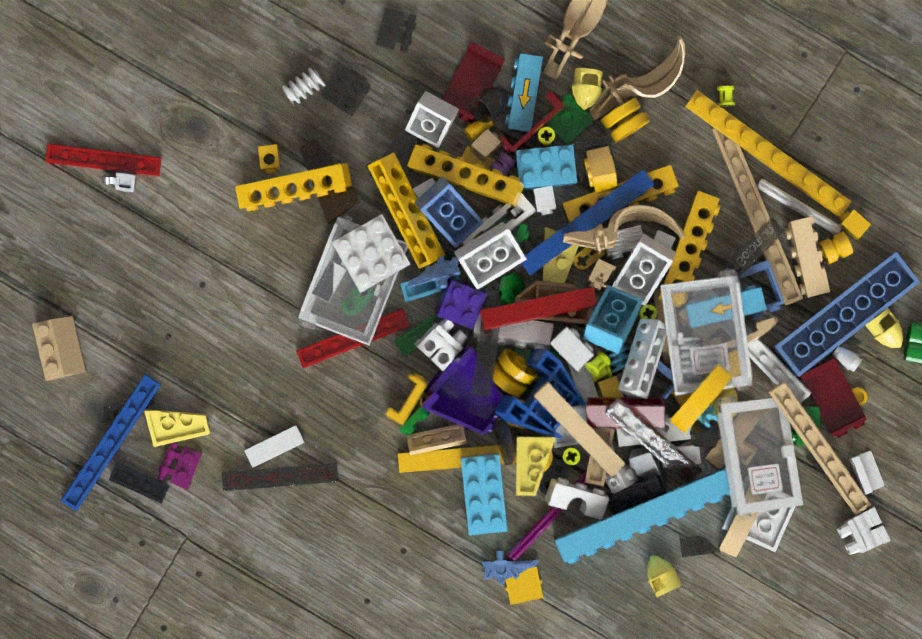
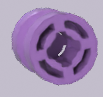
M501 152L498 160L493 162L490 168L499 170L503 173V176H507L509 169L513 168L516 162L507 154Z

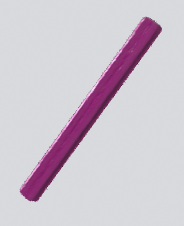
M586 472L576 482L587 486L589 483H585ZM552 506L508 552V556L515 561L564 509Z

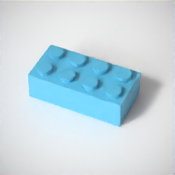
M499 453L461 456L469 535L506 532L507 523Z

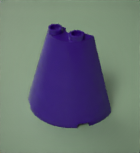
M466 347L459 352L460 355L455 357L444 371L439 369L424 390L426 396L420 399V406L425 410L486 435L494 429V421L497 418H502L494 410L502 400L503 395L489 376L488 371L474 349Z

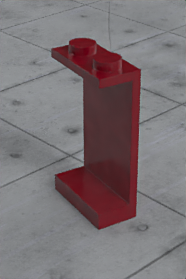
M471 41L466 55L442 98L443 101L459 109L457 113L459 119L467 123L469 120L474 121L504 65L505 59Z
M549 91L545 96L555 108L516 144L507 135L500 137L502 140L500 144L507 152L519 150L567 106L554 91Z
M835 357L801 375L806 387L812 392L811 396L816 406L819 407V412L832 437L837 436V438H840L848 433V429L852 427L858 429L865 425L864 421L867 418Z

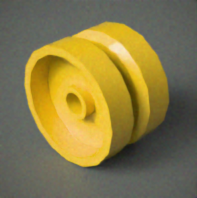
M633 98L621 106L619 105L601 119L605 129L618 125L610 133L614 143L623 140L650 122L646 112H640L633 116L641 108L637 98Z
M505 349L498 357L499 362L493 363L488 369V374L501 389L515 397H521L527 390L526 384H531L538 374L526 365L527 360L512 350Z

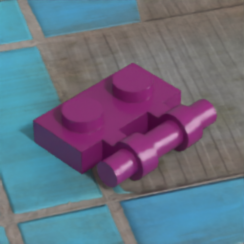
M171 443L169 449H166L163 465L159 467L158 479L165 481L167 474L172 475L170 483L188 490L202 453L183 447L182 452L178 453L176 452L178 444ZM173 458L179 459L175 470L170 468Z

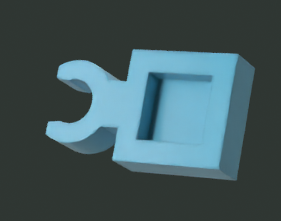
M710 404L698 417V420L701 423L703 422L708 428L710 427L709 421L711 419L718 420V417L714 414L716 411L714 406Z

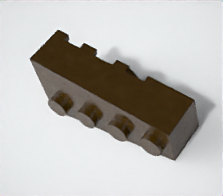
M315 138L299 148L308 171L334 165ZM330 176L326 179L328 185L332 183ZM346 187V191L335 193V190L328 191L329 195L318 197L328 224L360 203L350 187Z

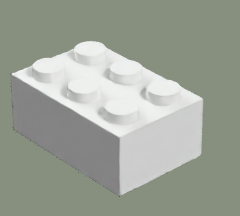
M501 222L454 251L477 290L526 260V257L504 222Z
M643 233L616 276L612 287L642 299V305L645 306L672 264L676 252Z

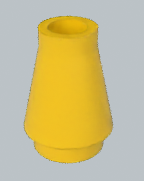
M487 116L484 119L468 124L464 132L469 140L473 142L494 125Z

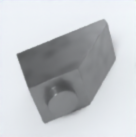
M649 444L631 450L628 463L630 468L634 469L636 475L645 479L658 475L662 484L665 485L668 475L665 468H663L654 445Z

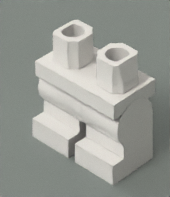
M443 319L439 324L435 322L424 336L414 343L443 371L463 349L461 345L467 339V336L460 330L451 337L448 332L454 324L446 319Z
M870 507L857 516L843 521L844 524L837 528L841 538L850 535L853 540L845 545L850 555L858 552L864 553L891 541L884 526L878 525L882 522L875 507Z

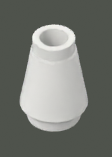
M840 346L833 353V356L848 371L854 372L863 360L859 357L860 355Z

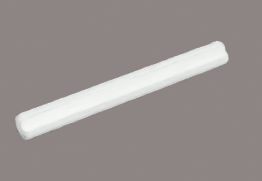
M761 179L757 184V188L804 217L814 216L815 223L832 234L840 233L842 227L765 179Z

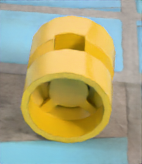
M844 232L834 235L832 240L827 238L818 243L822 256L828 265L838 261L839 256L845 258L853 254L851 243Z

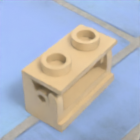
M598 259L587 280L590 283L589 287H593L597 291L604 290L607 287L604 283L616 267Z

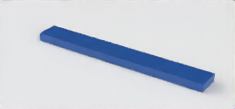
M644 170L640 171L525 255L526 260L521 264L528 274L532 275L573 245L563 242L564 234L575 231L584 232L596 228L655 184Z
M147 373L144 374L60 500L75 511L78 510L162 383Z

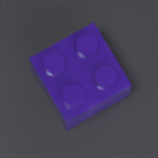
M450 277L447 279L448 287L443 289L434 312L438 317L473 329L487 293L484 289L479 288L477 290L471 284Z

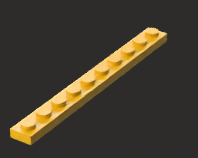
M698 90L694 92L685 105L687 109L837 217H842L852 202Z

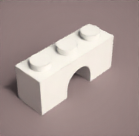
M559 477L558 480L551 478L544 500L548 505L567 510L568 504L572 499L581 498L580 511L584 515L602 520L609 497L602 489L596 487L593 490L588 489L582 483L576 482V485L569 483V480Z

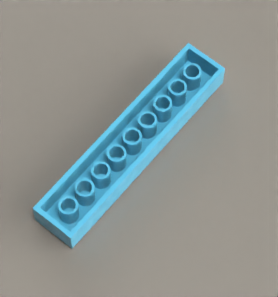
M726 468L554 539L562 560L569 564L580 560L578 556L583 554L586 556L597 553V548L603 546V548L607 549L616 545L614 542L616 540L626 541L633 538L632 534L635 532L645 533L651 530L650 526L654 524L657 526L664 525L673 516L678 519L687 515L686 511L690 509L697 511L705 507L704 503L710 502L713 504L723 500V495L731 496Z

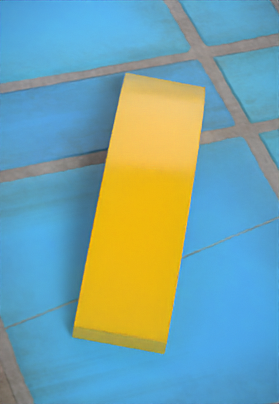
M718 364L670 421L685 433L733 378V375Z

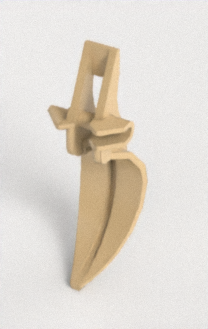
M607 0L570 1L563 20L564 30L559 39L550 34L545 42L554 51L543 71L544 74L557 80L570 55L579 59L583 58V55L576 52L574 48L580 38L587 36L596 27L605 10ZM565 37L572 40L570 46L563 43ZM559 50L566 53L560 65L553 61Z
M681 36L677 37V45L670 56L646 75L630 78L623 74L615 79L610 75L608 76L610 78L609 82L605 79L602 80L606 88L600 94L599 99L589 108L593 120L595 121L605 115L613 107L621 106L628 102L627 98L629 96L656 98L665 94L675 84L683 68L685 44Z
M639 205L628 206L618 210L610 219L606 229L602 227V224H599L596 228L589 231L564 234L563 242L594 249L598 255H601L602 250L615 246L618 238L617 229L623 223L640 220L664 225L673 230L680 239H683L685 236L681 227L668 214L654 207Z

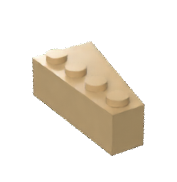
M814 216L791 221L786 225L787 228L784 229L786 239H790L792 247H789L791 258H795L796 265L794 270L796 276L800 277L801 284H799L801 294L805 296V299L830 292L825 267L820 264L823 262L822 252L819 247L816 248L818 234L817 231L812 229L811 223H815Z

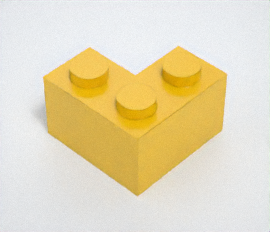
M609 146L586 151L587 158L584 159V164L588 174L590 187L594 186L595 193L618 188L616 171Z

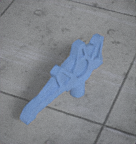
M443 256L439 257L438 263L432 266L427 265L423 273L417 278L410 280L408 287L413 288L420 284L439 280L440 288H447V279L461 273L458 268V258L453 257L451 261H447Z
M496 551L497 561L482 562L485 570L484 579L489 580L492 577L498 579L499 584L503 585L505 579L511 577L519 578L520 573L530 567H535L539 560L506 561L504 560V551Z

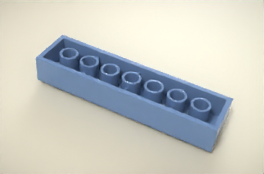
M894 252L772 348L796 377H799L920 283V281L899 254Z

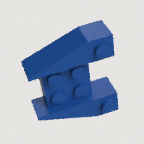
M535 348L526 365L541 376V379L524 404L515 397L504 395L494 412L508 423L562 439L563 436L556 431L560 423L533 394L548 382L571 407L574 403L584 405L585 401L561 361L548 350Z

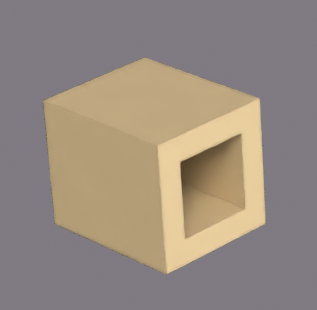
M487 129L471 144L470 151L484 163L499 148L500 138L495 132H490Z

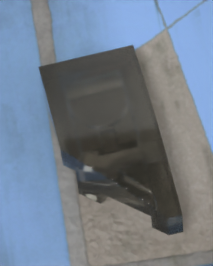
M691 536L679 538L682 557L720 553V549L712 545L705 537Z

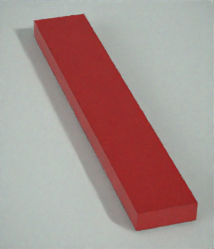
M48 143L45 162L116 172L117 170L137 172L136 174L160 177L162 158Z
M590 287L480 310L484 330L597 307L594 288Z
M400 309L382 316L372 341L410 327L404 310ZM368 322L352 329L365 333ZM337 334L296 350L304 369L364 344Z

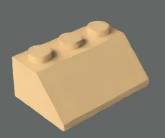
M73 316L32 324L45 380L50 381L86 372Z

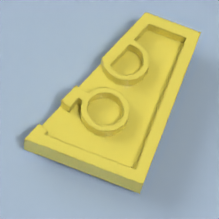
M545 227L544 241L558 231ZM570 246L544 265L543 281L565 283L579 246Z
M144 410L154 447L210 434L206 414Z
M517 437L516 495L536 496L555 438Z

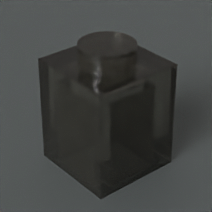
M698 419L694 422L690 430L694 447L716 448L718 441L721 440L720 428L716 420L709 421V428Z

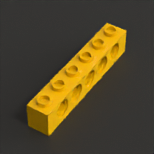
M422 144V146L415 145L407 165L411 170L438 180L443 177L452 185L514 207L517 206L524 188L520 178L513 175L509 177L503 176V173L496 169L486 170L485 166L479 163L469 164L467 163L468 160L459 156L456 159L449 157L450 154L439 150V153L432 151L433 148ZM430 158H435V163L431 166H428V160ZM453 164L452 170L445 172L446 165ZM470 170V175L467 178H462L463 172ZM487 176L488 181L485 184H480V179ZM500 183H506L503 190H497V186Z
M395 153L367 165L418 268L420 269L437 261L441 256H446L426 215L414 203L417 197Z
M348 163L239 185L235 186L239 209L246 208L248 212L258 210L259 205H264V208L276 206L275 202L281 201L282 204L291 203L293 198L299 197V200L310 199L311 194L317 193V197L329 195L328 191L335 190V193L344 192L346 187L352 186ZM328 176L332 178L331 185L327 184L326 179ZM310 180L314 182L313 189L309 187ZM293 183L296 185L295 193L291 190V185ZM275 187L279 190L278 196L274 195ZM257 191L261 193L260 200L256 197Z
M668 165L646 173L652 181L659 180L661 182V189L656 190L651 187L627 206H639V202L645 199L647 202L658 199L657 195L662 193L665 196L675 193V189L679 185L672 166ZM626 181L618 183L617 186L620 187ZM615 189L598 193L593 192L562 203L568 224L581 215L579 211L581 206L586 205L591 208L598 200L603 199Z
M697 191L682 230L685 237L678 241L675 250L676 255L668 269L663 285L673 284L674 281H679L680 283L694 281L695 276L692 275L694 268L698 269L702 259L699 257L701 250H705L708 240H705L707 233L711 234L714 223L711 221L714 215H718L721 207L718 204L719 198ZM705 211L708 218H700L698 212ZM692 229H699L701 236H694ZM686 246H692L695 249V253L688 254L685 249ZM679 264H686L689 270L682 272L679 269ZM660 291L657 300L662 302V295ZM689 293L671 294L673 306L679 308L681 304H685Z

